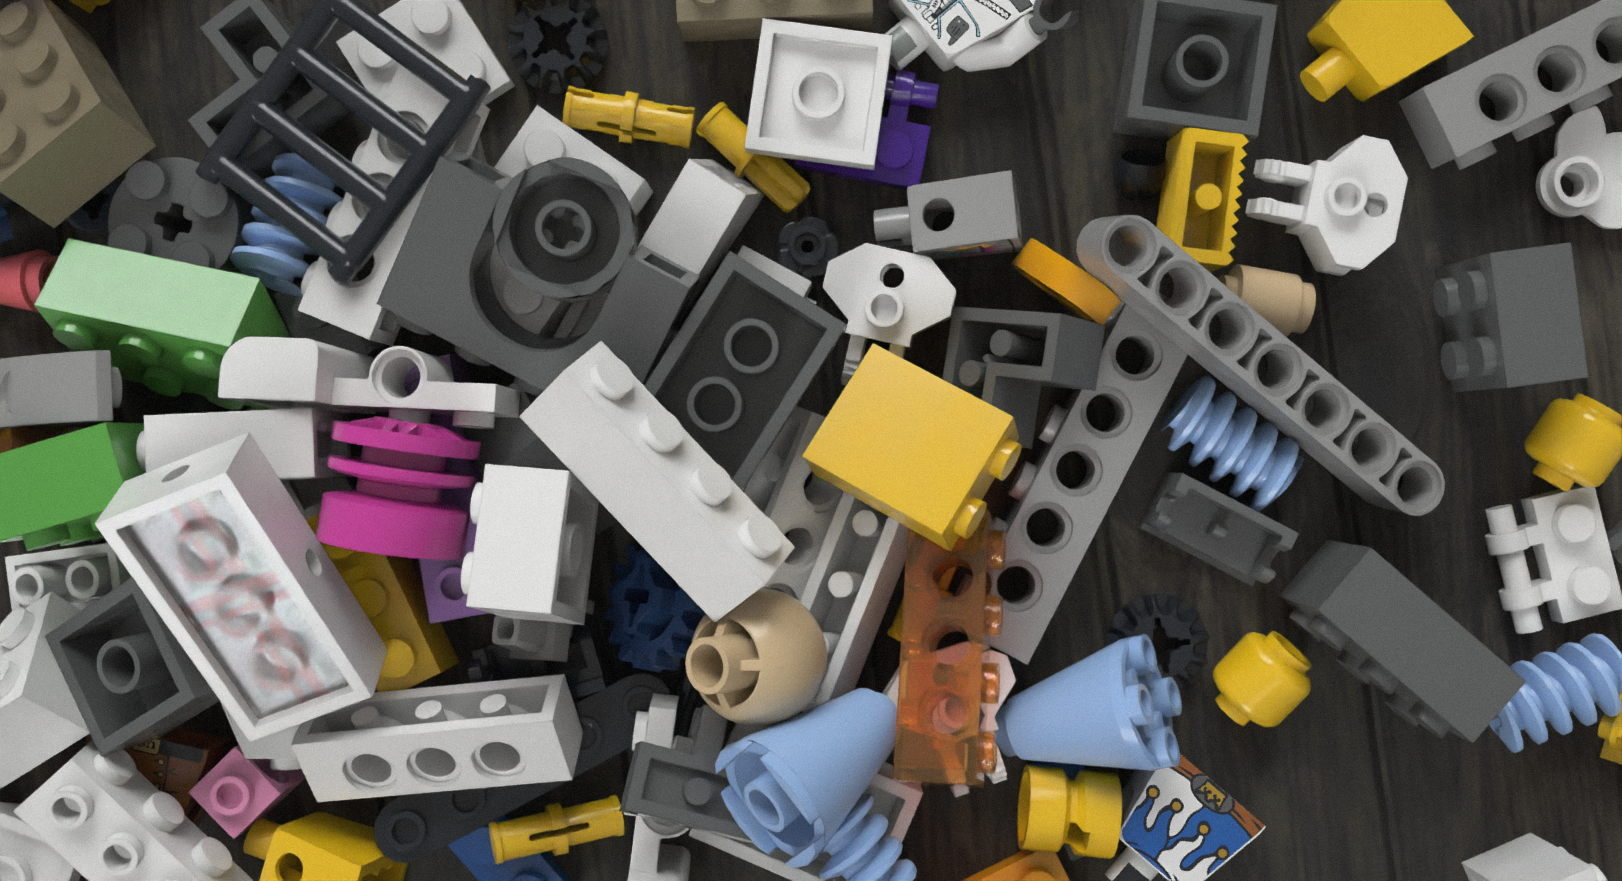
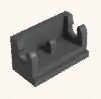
M1173 472L1166 473L1138 527L1250 586H1253L1255 581L1265 584L1269 583L1275 577L1276 572L1270 568L1272 560L1280 550L1282 552L1291 550L1299 533L1207 485L1183 473Z

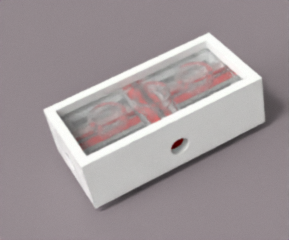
M250 432L124 481L95 522V525L249 742L373 697L388 649L321 543L316 539L314 532Z

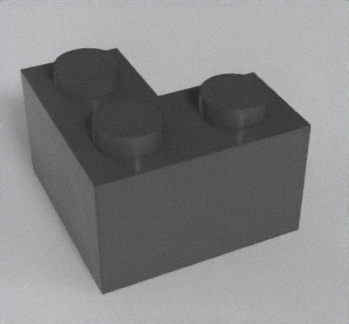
M235 0L200 27L240 79L188 119L209 148L295 31L280 9L268 0ZM300 73L276 105L317 137H320L351 113L350 110ZM260 127L237 160L262 179H265L274 172L272 165L277 155L294 152Z
M953 307L943 380L1013 416L1019 435L1017 442L1022 445V448L1032 449L1041 385L1096 391L1105 325L1061 313Z

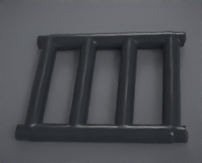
M316 0L206 152L205 158L195 171L203 180L215 185L221 180L329 262L331 267L328 269V272L338 283L348 286L358 271L362 270L434 171L439 157L447 153L477 112L491 87L485 80L475 78L471 74L466 80L358 0ZM338 19L449 100L426 133L315 52ZM299 73L410 155L386 188L276 106ZM260 127L370 209L347 242L237 160Z

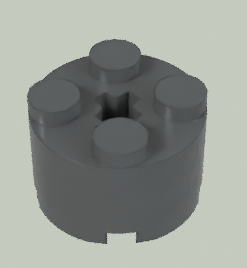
M166 157L153 161L143 160L129 168L125 179L113 196L108 216V247L244 275L233 265L230 256L234 247L248 246L244 243L241 232L245 224L257 222L251 214L254 205L221 180L215 185L200 178L195 171L200 164L197 161L180 157ZM192 222L190 232L186 233L188 223Z
M560 157L523 170L507 183L497 200L493 215L492 228L495 242L509 272L519 283L528 289L557 301L582 302L600 298L611 290L627 255L638 247L637 219L625 193L607 172L581 159ZM572 216H577L576 225L584 232L582 239L579 242L569 241L564 249H560L561 240L552 233L553 227L557 222L568 224Z

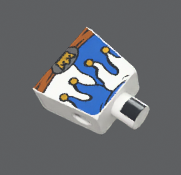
M1180 754V762L1176 767L1154 771L1134 770L1122 791V820L1119 839L1128 847L1106 871L1105 875L1111 881H1152L1159 872L1168 881H1204L1255 839L1266 826Z

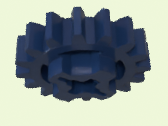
M630 543L627 546L629 562L627 565L616 563L614 570L619 577V581L616 580L614 586L608 587L606 594L612 598L611 602L614 603V607L604 614V620L615 622L616 626L608 637L609 643L620 645L618 658L621 661L632 662L634 668L661 672L662 669L679 670L680 658L686 659L695 630L706 613L641 545Z

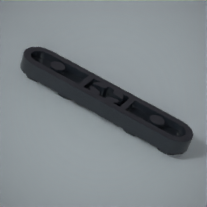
M638 672L625 676L610 684L607 689L595 692L574 703L583 730V737L573 778L632 747L636 712H649L653 693L671 695L661 679L649 673ZM566 781L400 795L386 805L376 818L374 827L375 841L384 856L395 862L411 863L418 861Z

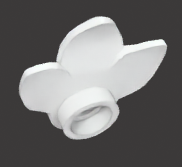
M1592 106L1573 114L1560 126L1555 137L1554 158L1547 161L1540 169L1536 179V193L1542 206L1556 216L1575 217L1583 215L1603 229L1622 228V132L1606 134L1603 116L1598 107ZM1562 176L1568 177L1573 183V193L1570 197L1566 196L1561 188L1560 180Z

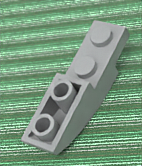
M110 350L63 352L0 359V431L9 427L79 426L113 421V408H118L122 399V378L119 369L111 367Z

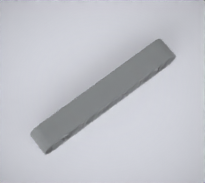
M1137 215L1100 217L1090 221L1081 230L1077 239L1076 252L1079 262L1087 272L1103 283L1265 419L1275 425L1288 438L1296 441L1299 447L1362 499L1374 506L1413 516L1427 514L1440 503L1444 495L1445 480L1442 471L1435 462L1150 221ZM1116 230L1124 237L1126 244L1123 258L1118 263L1113 260L1109 252V240ZM1168 272L1174 283V291L1171 299L1165 304L1161 299L1159 286L1163 275ZM1217 314L1221 321V333L1213 343L1209 335V324L1212 317ZM1265 355L1268 361V370L1264 379L1260 381L1257 368L1261 357ZM1312 395L1314 401L1313 411L1310 417L1306 419L1305 404ZM1358 435V448L1355 454L1352 455V443L1355 436ZM1403 475L1402 485L1398 491V481L1400 476Z

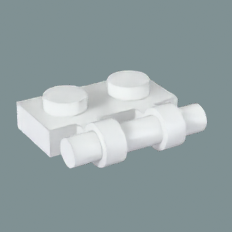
M1575 485L1570 488L1568 493L1559 489L1521 499L1527 523L1518 526L1511 504L1485 509L1491 532L1485 535L1489 554L1497 556L1504 583V588L1499 589L1498 592L1503 610L1511 611L1516 633L1526 634L1543 629L1538 606L1546 601L1551 621L1567 623L1622 609V593L1595 487L1588 488L1582 485ZM1530 546H1533L1541 577L1535 580L1530 578L1523 551Z

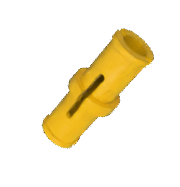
M573 86L568 87L563 110V123L568 127L619 136V142L630 144L633 143L634 139L690 148L695 119L694 107L667 105L640 99V93L626 91L625 96L592 92L591 90Z
M613 795L607 799L562 808L559 802L546 805L545 812L498 823L496 821L489 823L490 841L495 863L501 864L506 860L552 850L554 856L569 853V846L615 835L617 837L623 836L625 832L622 812L619 811L621 805L618 797Z

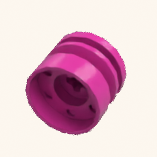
M374 416L373 418L351 422L334 421L331 438L363 445L361 457L328 455L327 466L340 473L358 477L356 490H338L322 494L316 539L332 546L382 555L436 560L463 558L470 513L460 507L440 502L442 489L474 487L476 476L461 471L445 469L447 457L479 459L481 442L466 439L446 429L445 426L407 422L388 417Z

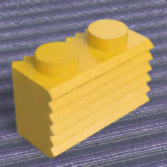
M1183 128L1182 131L1176 133V136L1170 138V141H1167L1166 167L1161 187L1156 227L1206 270L1212 272L1227 266L1234 260L1228 252L1236 247L1230 239L1237 234L1232 225L1239 221L1234 215V212L1240 208L1235 199L1242 195L1237 186L1244 181L1238 173L1245 169L1240 160L1247 155L1242 147L1249 141L1243 134Z

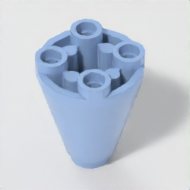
M1142 634L1120 639L1009 698L1006 705H1001L994 716L999 728L994 731L1000 750L1008 757L1017 755L1020 759L1030 761L1154 771L1176 767L1180 762L1179 746L1173 732L1172 717L1181 714L1182 702L1175 680L1172 677H1161L1157 667L1153 644L1148 635Z

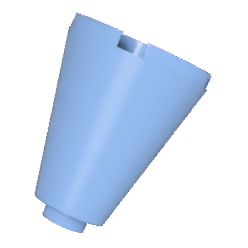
M858 688L799 713L788 720L771 725L732 742L720 752L715 763L716 774L724 768L726 770L730 785L721 791V795L738 826L766 854L769 855L778 847L780 850L793 856L785 865L794 868L809 865L823 852L899 742L902 731L897 707L890 698L882 693L868 688Z

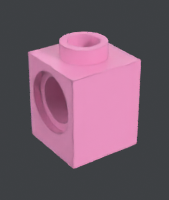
M237 745L188 793L235 839L250 829L257 820L265 818L306 777L299 769L272 770L270 769V759H245L240 746Z

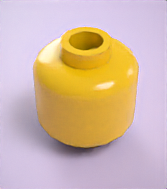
M1577 393L1573 401L1563 398L1554 400L1550 403L1524 443L1528 455L1538 461L1532 473L1567 493L1574 482L1588 488L1600 486L1622 457V415L1580 393Z
M1271 631L1267 636L1256 632H1249L1215 666L1213 678L1221 692L1215 700L1232 720L1242 726H1245L1251 720L1263 727H1275L1308 696L1311 690V681L1306 672L1312 665L1296 646L1276 631Z

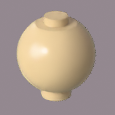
M760 588L715 623L707 614L703 616L695 630L691 646L687 651L685 666L689 681L715 712L741 725L762 727L774 725L794 717L813 700L824 679L827 665V648L823 632L817 620L802 603L783 592Z

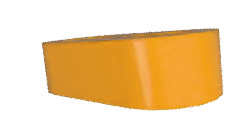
M1030 238L1011 263L1028 281L1087 321L1103 325L1122 302L1119 297L1095 277L1033 238Z

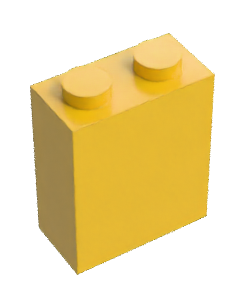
M873 343L802 457L813 473L819 478L951 552L960 536L968 539L977 529L987 507V503L982 501L984 495L995 478L1003 481L1009 475L1018 460L1022 445L1017 442L1019 435L1013 416Z

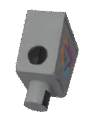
M1012 170L912 185L907 187L908 206L874 210V230L878 246L896 247L912 245L915 254L930 257L932 260L1020 252L1023 249L1018 190ZM943 212L954 213V220L947 229L938 232L933 231L932 225L937 215Z

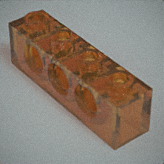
M985 510L984 516L974 533L968 539L960 536L951 552L908 528L893 780L909 784L984 788V773L995 774L997 732L986 731L987 704H998L1000 696V664L989 663L990 636H1001L1003 628L1002 596H992L993 570H1004L1006 533L1005 530H995V522L989 510ZM957 566L970 569L973 572V581L965 593L955 597L946 596L941 593L940 581L947 570ZM959 631L967 634L970 648L965 658L955 664L939 662L936 654L939 640L949 632ZM947 698L961 699L966 707L964 724L953 733H939L933 723L935 707Z

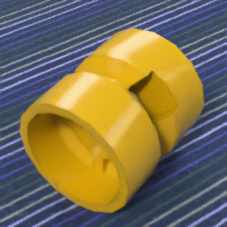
M1026 764L1021 777L1017 808V838L1020 849L1056 853L1063 844H1069L1075 855L1107 859L1114 857L1118 847L1122 820V792L1118 775L1115 773L1080 770L1074 779H1070L1062 768Z

